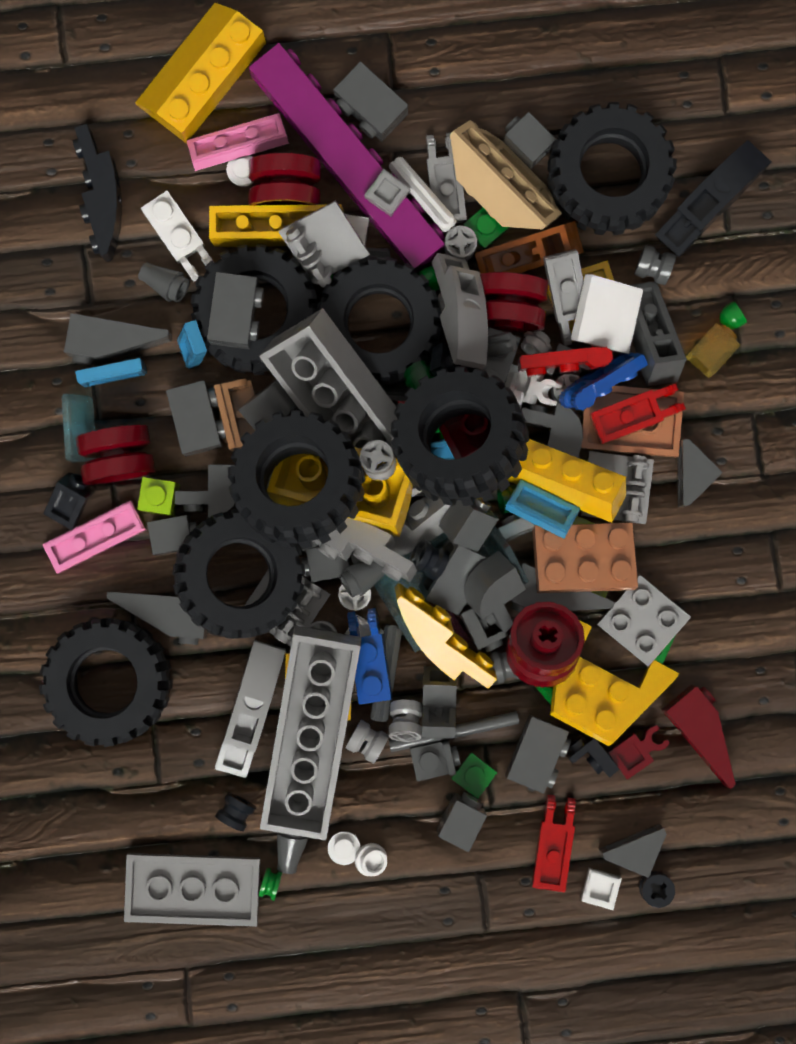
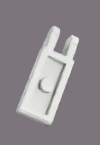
M167 190L141 207V210L177 263L182 264L193 282H195L199 277L198 272L189 263L187 258L198 252L205 266L212 259L205 250L203 241Z

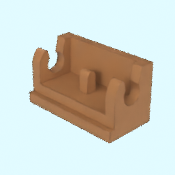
M247 379L214 385L228 447L231 452L234 451V448H242L243 444L240 439L245 432L252 434L255 431L238 411L255 395L252 381Z

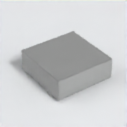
M383 169L365 193L364 198L391 217L410 192V187Z

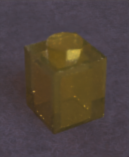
M715 323L687 353L686 359L705 376L710 378L741 344L736 341L737 335L725 325L720 327Z

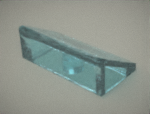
M63 394L62 412L65 459L72 463L96 459L85 458L79 455L75 440L78 435L95 431L92 397Z

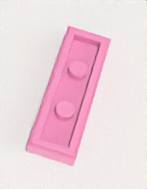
M280 113L186 140L195 171L289 144Z
M130 500L42 545L56 573L60 574L145 531L146 528L133 501Z

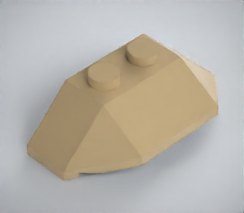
M471 120L450 134L456 180L488 212L490 217L494 218L502 227L543 230L562 214L556 206L548 187L502 140L487 130L478 128L477 124Z

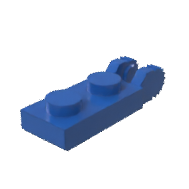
M630 352L629 354L620 353L605 368L599 367L566 387V389H563L559 395V403L564 408L573 407L576 410L591 407L594 405L596 397L605 396L612 392V387L616 384L635 378L638 375L637 371L648 365L645 355Z
M376 608L368 609L367 614L371 635L364 636L361 639L355 675L359 705L393 699L383 634H380ZM355 611L348 612L347 619L350 635L360 637L358 616Z

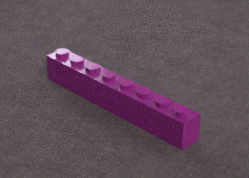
M278 43L249 66L251 78L363 214L369 218L372 225L404 263L415 268L414 272L417 273L431 262L437 253L444 251V234L435 223L431 225L427 223L422 217L425 214L424 210L414 198L408 200L405 197L391 217L364 198L365 193L383 170L381 167L383 164L381 157L373 148L369 150L365 148L361 143L363 139L361 133L352 123L348 126L340 117L342 111L335 101L331 98L326 100L319 92L322 87L311 73L306 76L299 68L301 62L297 55L290 48L285 51L280 43Z

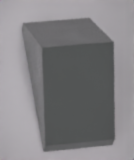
M690 439L680 441L679 457H677L678 507L691 505L723 473Z
M657 824L599 848V852L605 860L649 878L667 834L665 829L660 824Z

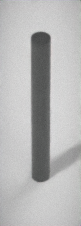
M517 711L456 724L455 738L520 724ZM422 737L420 740L413 742L389 739V745L392 753L454 738L434 739Z

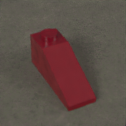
M690 685L661 710L722 784L732 789L736 783L719 713L713 706L716 700L704 686L699 689L697 686Z

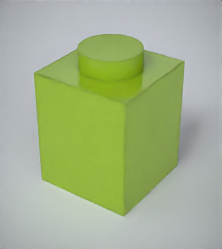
M142 477L137 510L175 517L177 505H175V491H179L180 484Z

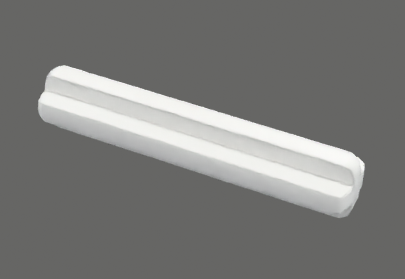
M396 157L389 164V169L401 182L410 187L409 193L444 232L449 231L456 224L453 214L403 157Z

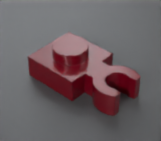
M658 725L649 726L645 730L642 739L639 740L636 734L632 733L607 751L625 779L628 780L654 762L649 752L652 750H663L669 745L670 742L667 739H663L659 743L652 741V734L660 729Z

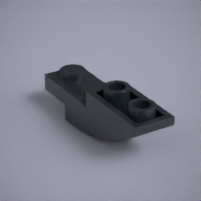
M87 124L74 127L77 138L73 139V145L78 158L84 157L87 169L82 170L83 177L88 189L93 188V190L81 193L84 204L79 205L85 224L91 223L94 235H90L89 239L95 255L100 254L108 262L113 260L121 229L122 196L115 159L110 151L99 154L93 132Z
M747 140L677 208L678 211L664 224L655 236L680 258L724 211L730 208L766 170L772 161Z

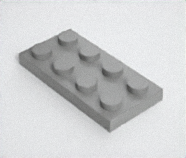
M128 853L126 858L124 922L257 927L261 857Z

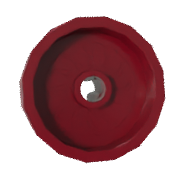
M270 153L258 155L249 160V179L257 184L249 189V205H320V190L313 186L321 180V164L317 158L295 153Z
M509 272L480 274L486 299L488 327L509 332H537L545 329L546 311L537 305L548 298L549 285L547 280L532 275Z
M147 425L108 427L87 432L75 438L79 455L85 458L100 457L87 461L80 467L83 484L85 485L130 480L156 472L153 455L147 452H134L144 449L151 443Z
M536 602L525 607L514 619L506 646L507 662L511 670L524 683L536 687H553L566 681L575 671L585 642L583 626L572 611L554 602Z

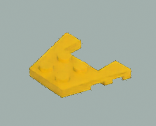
M579 620L583 626L586 641L592 626ZM579 657L575 671L569 678L553 686L550 715L610 746L675 681L679 673L654 660L647 667L639 686L636 687Z

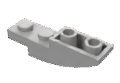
M437 253L432 261V265L445 304L440 320L453 363L483 370L487 363L488 320L486 299L480 273L470 270L466 259Z
M424 496L420 500L415 501L408 510L400 537L392 535L396 543L392 551L404 556L412 552L421 540L425 539L430 542L441 535L443 530L439 527V524L451 506L444 505L440 497L438 500L433 501ZM353 550L350 555L353 564L362 562L353 555L355 552Z
M347 518L345 520L347 528L341 534L337 530L329 534L331 540L324 544L319 539L312 541L319 545V552L332 560H335L338 556L347 561L354 550L353 555L357 559L368 565H371L372 561L383 567L382 572L396 581L403 578L411 582L417 572L413 562L392 551L396 543L391 534L358 520Z
M254 640L214 769L243 778L247 777L270 707L286 649Z

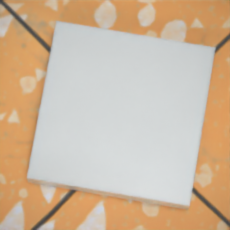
M585 274L571 340L600 348L607 346L612 351L629 354L643 289L596 275Z

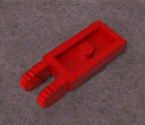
M602 346L601 348L591 347L521 355L517 360L518 372L526 371L527 377L546 375V369L556 367L560 368V373L579 371V365L585 364L591 370L598 369L599 367L605 368L613 360V351H610V348L608 349L607 346Z
M675 383L656 391L649 390L590 413L589 416L600 444L608 443L664 421V418L686 410L684 402L673 404L662 411L656 399L675 394L679 390L677 384Z
M547 795L544 820H541L532 888L564 893L566 891L575 831L573 821L576 800L574 798L567 799L564 807V823L552 822L556 808L555 796Z

